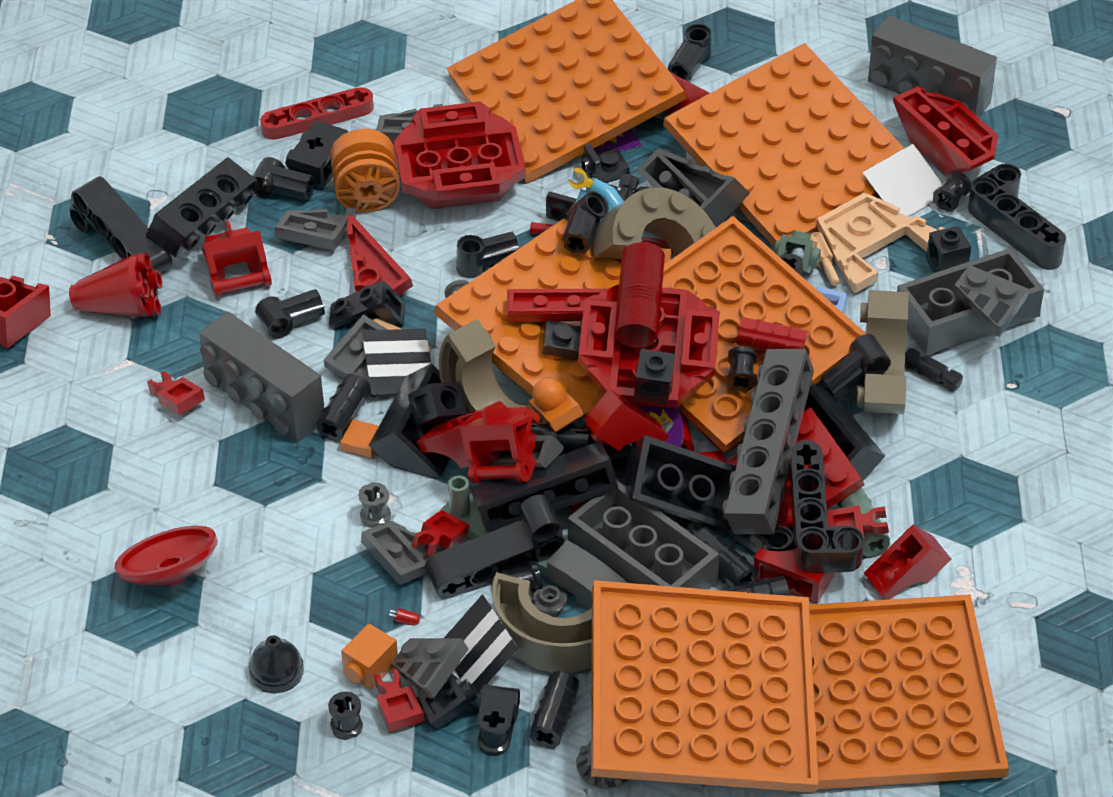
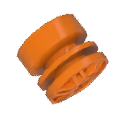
M367 128L352 130L341 135L333 143L330 150L337 199L346 208H356L357 212L363 213L387 207L396 199L400 191L394 146L389 137L380 131Z

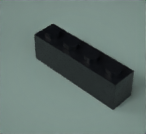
M601 441L557 456L546 468H534L528 482H518L516 479H496L473 486L470 490L485 531L489 533L520 521L519 507L522 502L532 496L546 495L553 510L557 511L613 491L619 487L610 458Z

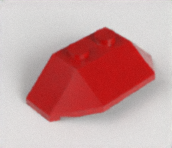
M918 86L893 97L894 106L909 142L914 144L923 155L946 175L952 171H959L961 173L971 171L995 159L998 134L960 101L938 93L926 92V89Z

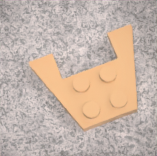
M863 193L817 218V230L823 234L834 260L854 293L877 282L878 272L862 258L904 235H907L927 252L929 232L938 230L926 225L927 220L919 216L910 218L899 213L900 208L867 193Z

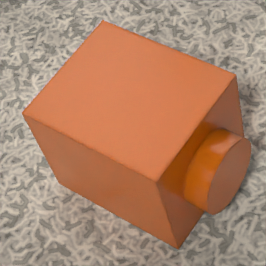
M368 623L341 650L343 673L352 682L361 683L372 690L376 686L374 675L379 674L382 680L394 667L392 662L398 655L397 640Z

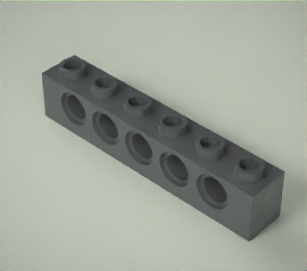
M767 349L764 362L759 365V382L757 389H754L752 392L751 413L744 422V440L737 449V467L730 476V494L723 503V517L725 520H728L734 534L774 535L790 470L791 451L797 442L814 373L806 349Z

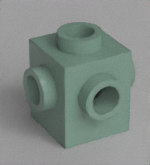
M792 230L791 236L782 234L781 240L776 241L773 251L778 256L784 254H794L795 250L801 248L804 251L802 259L803 272L807 273L812 272V267H818L821 256V249L817 248L818 242L810 240L811 234Z

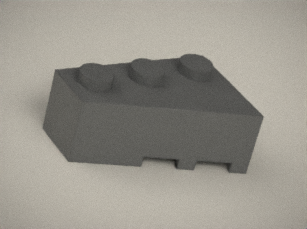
M659 148L636 170L653 187L671 189L689 197L705 211L715 227H718L750 194L735 177L722 175L709 167H702L691 163L688 159Z

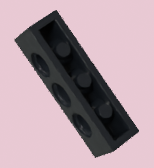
M229 157L225 158L155 213L146 235L174 257H177L185 249L188 252L191 251L199 242L201 236H209L221 220L224 222L228 221L238 206L243 208L250 202L254 195L251 190L257 179Z

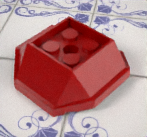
M480 101L421 108L413 116L412 122L402 130L394 141V152L402 192L414 195L431 209L500 201L515 183L526 177V167L516 127L503 117L490 112V108Z
M619 284L608 288L597 296L593 295L586 298L584 301L578 363L603 395L611 388L633 404L677 408L714 376L720 312L711 306L708 307L690 291L662 287L658 338L654 344L642 348L623 345L614 336ZM641 349L675 354L668 406L634 401L636 374Z

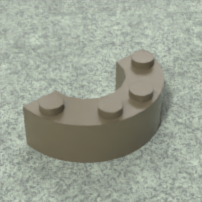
M654 187L643 189L615 206L603 217L595 233L594 258L622 259V251L626 246L642 242L643 231L657 234L665 240L675 257L716 227L705 211L684 194L667 188Z
M869 290L867 303H861L860 322L866 323L865 333L876 337L891 360V366L883 375L865 374V379L856 385L857 407H862V412L904 414L906 405V376H904L909 292Z
M478 319L449 333L444 338L439 353L441 383L459 381L467 414L482 410L484 407L497 401H501L507 408L528 407L533 410L530 404L527 406L516 404L500 389L491 365L492 353L496 346L491 340L490 334L483 328Z
M496 572L492 586L493 610L518 647L513 657L529 667L550 673L555 671L578 673L592 669V608L574 617H552L539 611L531 602L530 581Z

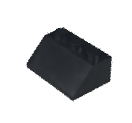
M430 363L405 377L369 446L393 468L438 479L441 477L450 458L440 453L422 452L417 441L434 425L416 427L408 394L428 384L441 383L439 370Z
M811 383L804 411L812 408L864 481L883 460L885 454L832 391Z
M646 435L629 448L623 482L631 501L724 532L728 530L729 522L723 517V503L729 497L731 490L730 476L737 466Z

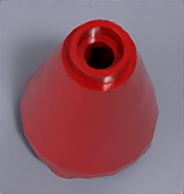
M147 252L133 254L78 280L76 284L70 285V302L74 310L81 309L83 312L135 317L157 316L161 314L158 289H161L163 286L162 276L159 270H153Z

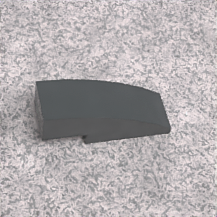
M568 540L547 561V580L575 595L576 605L586 611L592 608V586L594 580L627 583L606 564Z

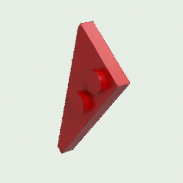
M353 215L347 217V234L350 242V257L356 292L382 280L398 296L413 287L412 280L358 220Z

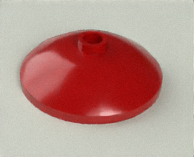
M184 526L163 531L141 540L124 551L115 562V570L120 579L132 584L175 586L184 582L186 577L195 573L211 557L217 546L218 539L215 531L207 526Z

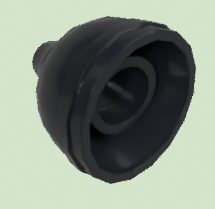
M276 635L269 636L256 646L250 657L249 674L251 680L256 687L264 692L284 693L291 690L301 681L304 674L303 659L296 646Z

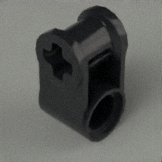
M483 685L478 714V747L483 753L498 756L504 754L509 749L514 724L517 721L519 712L520 689Z

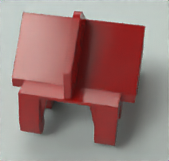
M226 221L224 222L225 232L205 236V243L200 245L208 267L210 285L215 298L222 297V293L264 284L266 287L272 285L260 230L249 232L248 227L232 230L230 222ZM246 262L251 274L229 279L225 278V267Z
M497 401L482 409L483 418H478L460 427L466 460L470 463L468 476L473 484H481L484 480L516 479L518 482H528L537 461L533 457L536 436L531 432L532 424L540 422V416L537 412L528 407L507 408L501 401ZM501 450L511 451L512 459L516 461L515 465L490 466L492 462H497Z

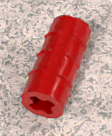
M742 317L736 345L767 351V349H804L808 330Z

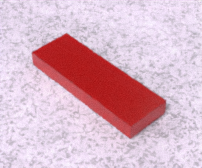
M607 288L507 289V322L581 321L585 299L593 295L597 296L607 290Z

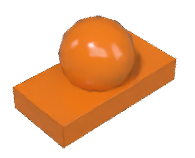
M547 377L540 379L534 385L532 391L533 398L529 400V403L533 410L538 413L554 432L559 431L583 416L584 413L580 405L565 391L564 385L559 380Z

